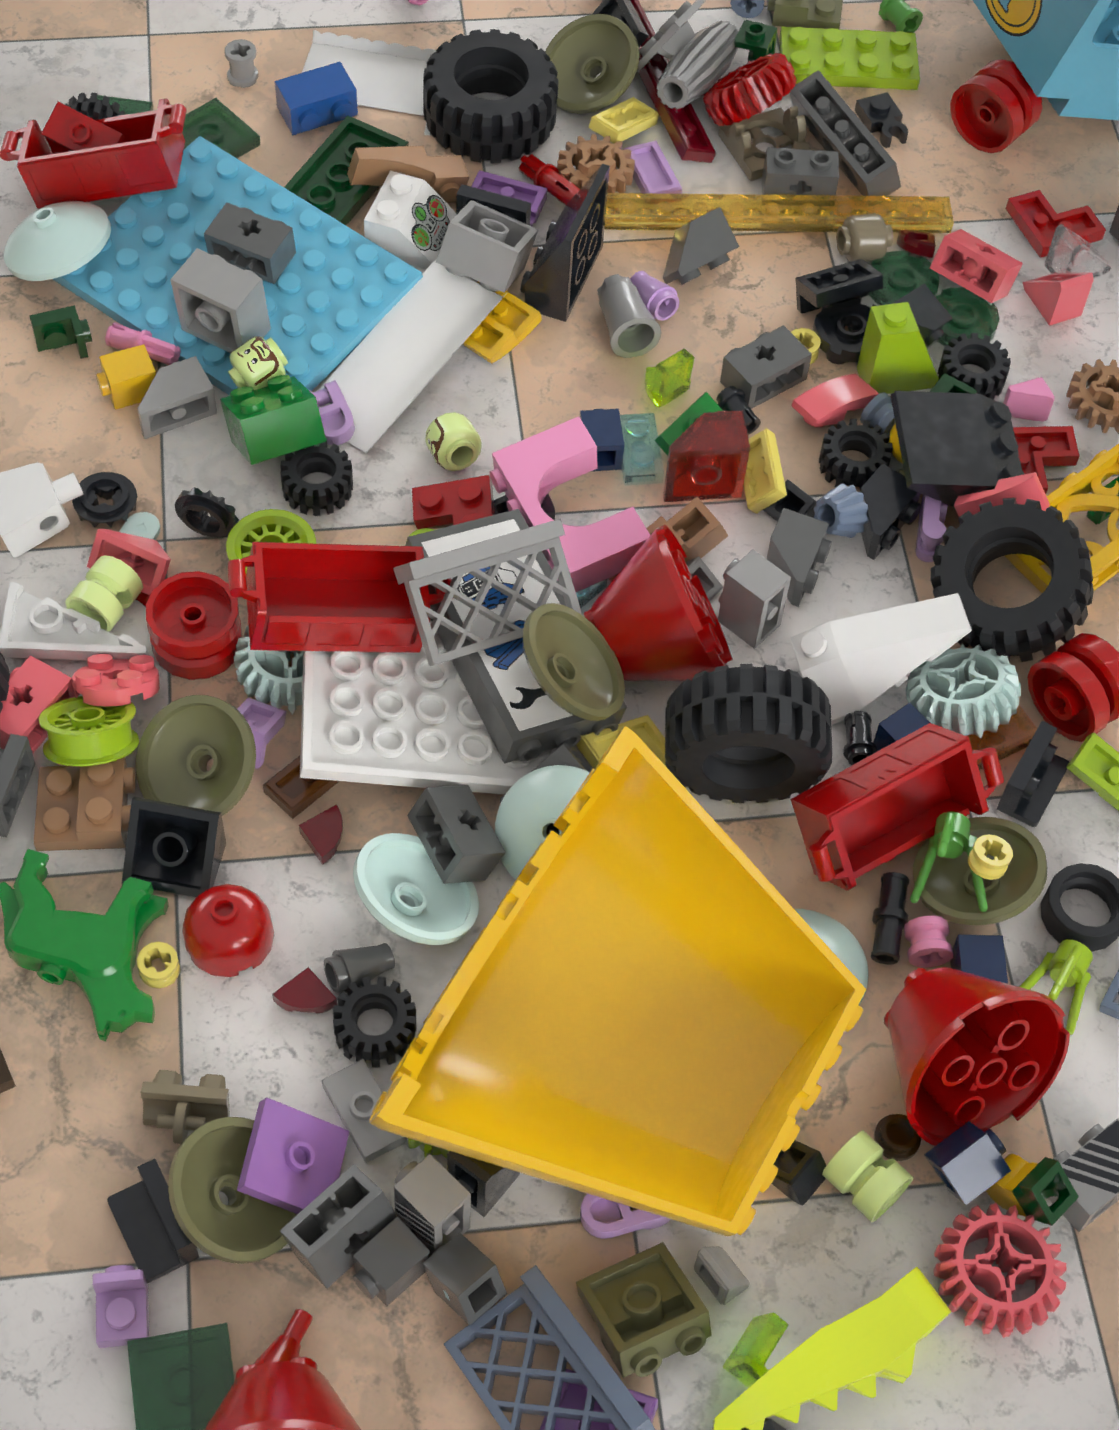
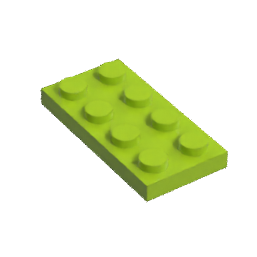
M781 27L779 37L780 53L786 56L788 62H791L797 79L796 85L819 70L831 86L918 90L920 72L916 33Z

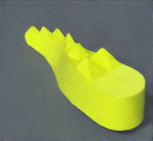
M918 1267L914 1268L883 1295L819 1329L719 1413L713 1420V1430H741L743 1428L763 1430L765 1419L773 1415L793 1423H798L801 1404L811 1401L831 1411H836L838 1391L844 1389L871 1399L876 1397V1378L882 1377L899 1383L905 1382L906 1378L912 1374L916 1344L929 1335L951 1313V1310Z

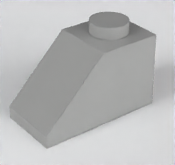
M196 356L160 368L138 407L141 432L144 439L217 414L214 387Z

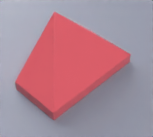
M101 528L97 530L87 567L91 568L100 556L115 557L126 563L138 574L143 583L141 592L150 595L152 590L165 580L171 559L157 540Z

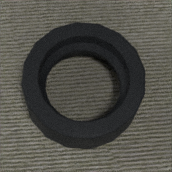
M1079 863L1063 868L1054 875L1041 901V918L1047 931L1058 943L1067 939L1075 940L1084 944L1091 952L1108 947L1119 936V879L1111 871L1093 864ZM1076 888L1088 890L1098 895L1110 910L1111 917L1108 923L1092 927L1084 926L1072 920L1064 912L1060 903L1063 892Z

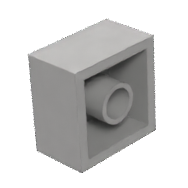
M471 200L449 222L436 263L445 266L446 270L451 274L468 276L479 281L480 285L487 290L505 293L525 269L538 229Z
M197 248L170 279L181 329L231 353L252 337L260 336L264 338L271 329L262 278L251 270H243L226 262L219 255H211Z

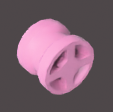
M922 916L912 919L905 924L904 934L911 943V947L907 952L910 964L922 968L936 967L949 962L953 958L952 946L946 940L949 934V924L946 919L939 916Z

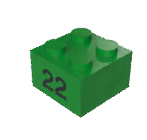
M280 375L273 377L267 381L268 386L258 390H253V387L250 386L240 387L232 390L230 396L220 399L231 442L251 465L327 441L316 397L294 376Z

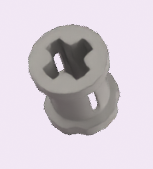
M233 40L226 45L224 51L230 66L227 72V79L233 86L241 88L250 87L256 83L259 76L258 70L254 66L256 47L247 40Z

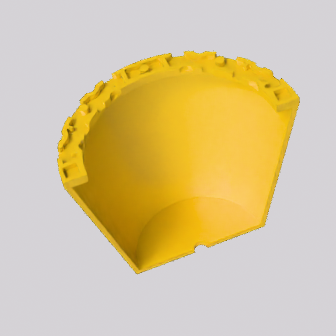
M625 726L605 751L596 768L591 770L555 821L553 826L561 830V834L559 835L553 830L550 831L498 905V909L488 925L483 928L424 1020V1025L417 1038L414 1037L390 1077L392 1084L388 1091H383L369 1118V1123L383 1131L720 1235H742L755 1216L756 1210L751 1205L758 1192L764 1193L777 1175L778 1167L773 1165L781 1150L785 1152L792 1145L800 1131V1126L795 1124L798 1110L802 1108L807 1111L816 1101L822 1088L817 1084L823 1070L828 1071L839 1058L843 1047L838 1042L843 1032H849L859 1020L863 1008L858 1004L866 988L641 738Z

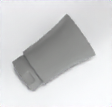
M616 274L604 279L603 284L598 288L599 305L608 327L613 352L624 358L642 356L648 353L657 345L661 338L660 325L648 311L637 287L633 285L629 277H622Z

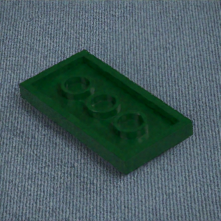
M347 115L284 188L344 225H347L379 188V186L351 185L347 173L355 148L409 146V142Z

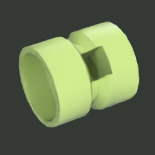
M104 555L100 556L87 572L86 580L80 581L70 593L65 604L67 609L71 608L100 622L101 628L110 632L122 617L123 609L129 608L141 593L143 583L138 574L126 563L115 557Z
M862 1130L835 1154L823 1170L822 1175L842 1194L851 1192L853 1194L852 1204L873 1223L901 1197L914 1177L893 1158L884 1160L882 1158L884 1149Z

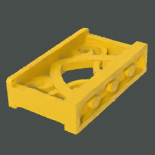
M1119 444L1109 451H1100L1093 457L1086 468L1078 474L1076 472L1070 473L1060 483L1059 488L1048 496L1046 495L1050 506L1062 512L1063 522L1068 520L1072 512H1111L1107 525V535L1110 543L1103 547L1098 543L1085 541L1091 555L1093 591L1119 573V530L1116 528V523L1119 520V483L1116 481L1115 486L1112 488H1105L1101 484L1112 475H1119ZM1025 554L1005 555L1041 593L1046 590L1052 577L1041 567L1046 565L1044 562Z

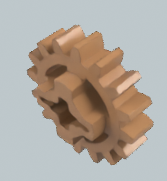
M592 134L590 140L587 141L582 136H578L577 144L568 141L566 143V150L559 151L557 169L560 175L581 189L602 164L609 165L607 197L613 200L615 191L624 194L626 192V185H632L635 160L631 159L630 149L622 150L623 142L618 141L612 144L610 143V136H605L603 140H598L596 134Z
M1097 359L1094 368L1085 363L1080 372L1075 371L1066 393V396L1070 398L1068 408L1078 409L1075 418L1077 420L1087 418L1089 420L1088 428L1091 429L1098 424L1101 425L1102 433H1107L1109 427H1114L1119 434V367H1117V362L1112 360L1109 366H1105L1100 359Z

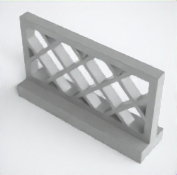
M561 518L393 568L398 585L402 583L405 585L429 666L522 638L523 628H519L507 620L515 601L534 611L541 605L546 604L553 590L563 596L567 607L582 615L559 538L565 535ZM547 549L550 551L554 564L549 578L532 568L538 552ZM528 555L524 563L517 559ZM503 562H507L520 570L512 589L494 579ZM490 567L487 574L479 570ZM466 573H470L483 581L475 600L457 591L458 585ZM528 575L545 585L537 603L519 594ZM453 578L450 585L442 582L443 580ZM431 584L445 592L437 612L424 605L419 587ZM490 586L508 596L500 615L482 606ZM452 598L471 608L462 627L444 617ZM477 613L495 622L494 628L486 640H482L469 632ZM428 617L432 619L431 625L429 623ZM440 624L458 634L451 651L441 654L438 652L434 639ZM503 627L510 631L500 635ZM465 639L473 643L462 647Z

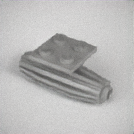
M696 0L692 5L686 1L639 50L643 57L639 61L638 72L657 53L670 59L657 84L658 98L660 97L661 102L664 105H668V108L673 109L675 107L680 109L705 95L709 88L729 69L738 50L734 46L735 38L738 34L737 27L731 25L729 21H717L694 33L688 20L706 0Z

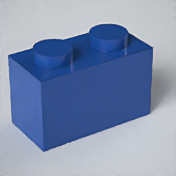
M340 61L275 81L277 108L292 135L342 121L347 115L351 117L358 116L357 89Z

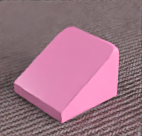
M1040 377L1009 386L1003 403L1009 407L1011 416L1014 418L1046 421L1048 420L1055 397L1044 379Z

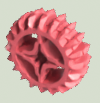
M994 1203L990 1204L986 1214L977 1205L971 1208L968 1213L969 1218L963 1214L956 1216L952 1223L954 1228H945L941 1235L944 1244H939L934 1252L935 1258L941 1261L933 1269L934 1276L945 1280L938 1288L939 1295H953L954 1298L948 1308L951 1312H957L961 1308L967 1312L963 1321L965 1326H970L975 1319L982 1321L981 1329L983 1335L990 1334L995 1324L998 1325L1003 1338L1011 1335L1014 1326L1023 1335L1031 1330L1032 1322L1038 1326L1043 1325L1048 1319L1047 1311L1054 1312L1060 1304L1059 1298L1056 1295H1061L1066 1289V1282L1059 1278V1276H1062L1066 1271L1067 1263L1054 1259L1061 1252V1244H1047L1046 1239L1050 1235V1227L1041 1228L1037 1231L1032 1227L1035 1223L1033 1215L1027 1216L1024 1221L1017 1218L1018 1211L1016 1205L1009 1207L1005 1215H1002L998 1204ZM988 1238V1245L984 1250L985 1254H976L973 1259H963L964 1248L968 1244L978 1239ZM1011 1244L1019 1248L1024 1254L1016 1251ZM994 1261H995V1264H998V1267L992 1266L993 1263H994ZM1001 1272H1003V1273H1008V1274H1007L1006 1277L1004 1278V1275H1002ZM1026 1280H1035V1291L1031 1297L1019 1302H1012V1294L1016 1290L1015 1285L1024 1284ZM974 1285L984 1288L989 1297L980 1292Z

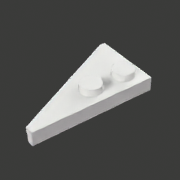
M17 582L9 583L0 632V652L3 657L29 658L31 655L37 659L87 660L92 655L109 654L113 656L114 660L129 659L136 655H149L147 646L140 645L136 639L123 633L120 636L114 635L102 629L100 622L71 608H63L57 601L48 597L41 600L25 592L23 586Z

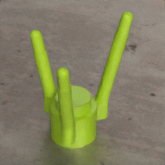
M1067 939L1060 943L1055 953L1047 952L1041 964L1019 987L1030 990L1047 971H1050V977L1055 982L1048 997L1055 1001L1064 987L1075 985L1066 1030L1071 1036L1075 1031L1085 988L1091 979V975L1087 970L1093 961V954L1084 944Z

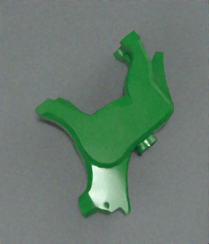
M27 849L23 858V864L13 885L14 889L6 882L0 883V900L4 917V944L9 957L18 966L36 971L37 975L48 983L61 985L64 980L77 983L91 1005L98 1037L102 1041L106 1042L110 1031L123 1033L136 1022L153 1023L155 1008L152 996L137 988L132 974L136 963L139 940L152 921L166 914L169 907L168 899L153 895L154 890L151 882L129 877L122 883V887L105 915L57 910L51 894L42 884L48 875L45 866L48 863L49 855Z

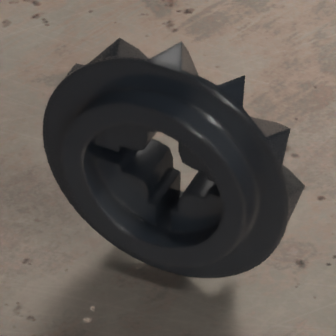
M100 472L83 479L79 484L84 495L72 500L73 507L81 521H90L94 528L99 523H106L112 527L114 521L119 519L127 522L128 514L136 510L138 496L134 484L127 477L114 472ZM97 495L106 500L112 498L113 505L108 506L106 503L99 505Z
M195 487L191 491L182 490L175 502V511L178 517L191 530L204 536L215 538L228 537L231 529L239 521L235 515L236 509L231 505L225 504L224 497L218 498L214 496L211 490L206 493Z

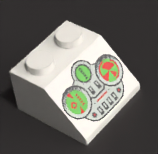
M390 170L364 219V236L404 262L427 269L435 259L437 260L448 224L456 216V212L425 180Z

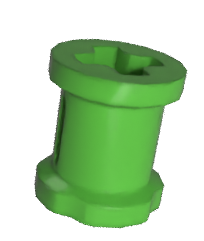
M883 0L880 4L879 16L883 20H890L896 26V32L914 33L921 25L923 20L922 12L917 8H911L905 0Z

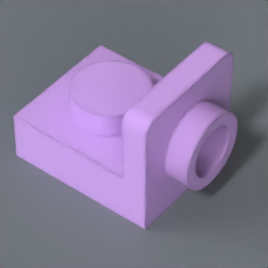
M247 698L237 710L245 717L252 730L256 746L255 769H259L264 763L266 745L285 724L286 711Z
M115 1265L105 1269V1273L93 1274V1287L96 1292V1343L98 1347L106 1348L149 1343L148 1283L143 1270H135L130 1265Z

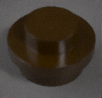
M888 1115L882 1118L875 1128L874 1141L884 1149L883 1156L888 1159L893 1158L896 1161L910 1159L917 1153L921 1145V1137L912 1128L906 1115Z

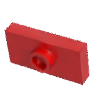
M59 101L41 133L45 138L70 151L123 143L125 139L122 133Z

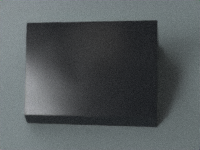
M133 797L122 883L129 877L151 882L153 890L197 897L213 887L226 846L221 813Z

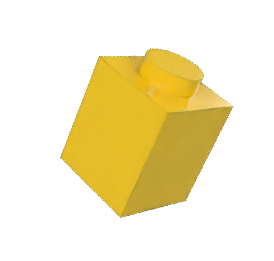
M145 345L99 356L102 372L97 373L96 378L102 396H110L115 410L141 403L156 376Z

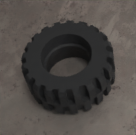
M481 29L472 30L469 35L464 36L461 33L454 36L450 43L445 41L428 59L423 75V115L430 134L434 138L436 137V141L445 149L450 147L454 155H461V157L465 155L475 162L481 163V160H491V163H501L502 159L509 158V161L519 159L523 153L529 155L538 148V144L542 145L549 138L550 132L554 129L556 123L559 80L556 67L550 61V57L542 48L537 49L536 43L530 39H520V35L509 32V34L500 33L498 29H490V32H481ZM492 92L506 95L508 98L488 100L472 95Z
M1003 498V505L992 506L991 501L979 505L980 512L972 515L970 511H967L958 518L960 526L957 529L949 526L942 535L945 546H936L933 555L935 566L931 568L934 598L955 593L959 594L972 629L970 633L958 641L960 645L964 644L965 647L971 645L973 649L980 644L983 651L995 649L998 656H1007L1008 661H1010V656H1020L1021 662L1032 661V653L1041 650L1047 656L1056 651L1055 642L1061 639L1063 643H1066L1075 636L1074 625L1080 626L1084 624L1088 616L1087 606L1092 604L1094 593L1092 584L1093 574L1085 539L1079 537V530L1071 520L1063 522L1062 512L1052 506L1048 507L1046 511L1041 510L1040 501L1027 499L1025 505L1017 504L1016 498ZM1009 554L1030 555L1041 560L1050 568L1052 579L1046 590L1034 601L1020 607H995L983 602L974 593L973 585L980 571L988 563L1001 556Z
M740 664V667L732 668L725 665L716 667L715 671L709 673L707 671L697 673L692 680L686 679L667 701V707L665 708L666 767L684 787L688 786L692 793L699 796L705 794L713 800L721 801L722 799L732 800V803H744V801L765 803L769 799L777 798L778 800L790 798L793 793L801 794L808 790L811 785H817L832 764V726L829 699L824 691L810 678H802L798 672L790 669L786 671L778 670L777 666L765 664L764 667H753V664Z

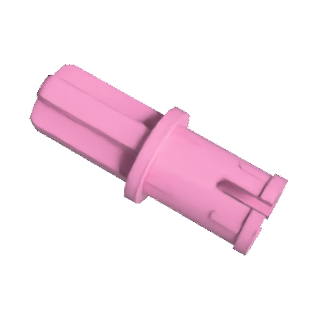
M112 323V326H109L106 332L105 342L109 347L124 350L144 344L152 360L171 365L179 360L181 349L178 346L152 337V333L148 330L140 332L119 323Z

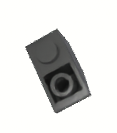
M721 207L675 230L663 275L665 284L679 279L681 285L701 275L698 269L701 266L708 264L710 270L730 260L727 253L738 248L739 245Z
M783 508L772 533L766 559L791 577L787 598L792 605L799 607L804 593L812 594L819 576V571L815 570L817 562L825 563L832 541L826 539L829 523Z

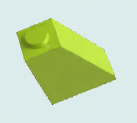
M908 302L871 306L857 371L859 377L879 394L883 392L892 394L895 391L931 389L939 381L932 359Z

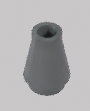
M387 943L377 946L334 950L331 957L324 959L325 975L331 989L335 993L344 991L348 994V985L355 982L359 988L362 986V978L370 977V980L383 972L395 967L394 956Z

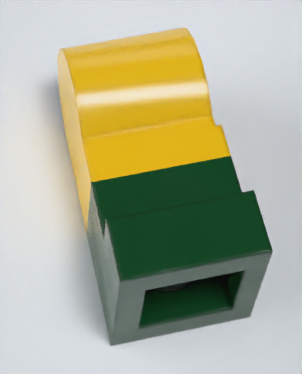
M1009 1154L1004 1158L1011 1172L986 1190L990 1198L1001 1208L1008 1211L1009 1207L1016 1205L1018 1215L1024 1217L1033 1215L1034 1220L1050 1226L1079 1198L1058 1160L1044 1157L1039 1164L1029 1163L1015 1154ZM1057 1196L1058 1199L1051 1206H1048L1045 1199Z

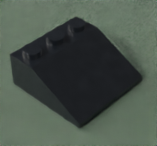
M602 164L564 207L557 222L552 221L550 223L545 246L538 247L532 271H526L523 276L520 292L525 294V303L539 311L541 315L564 322L567 321L600 254L604 240L609 165Z
M895 391L890 395L907 488L954 507L958 496L995 489L999 479L1024 475L1018 453V444L1015 440L1011 412L1004 403L992 400L981 394Z

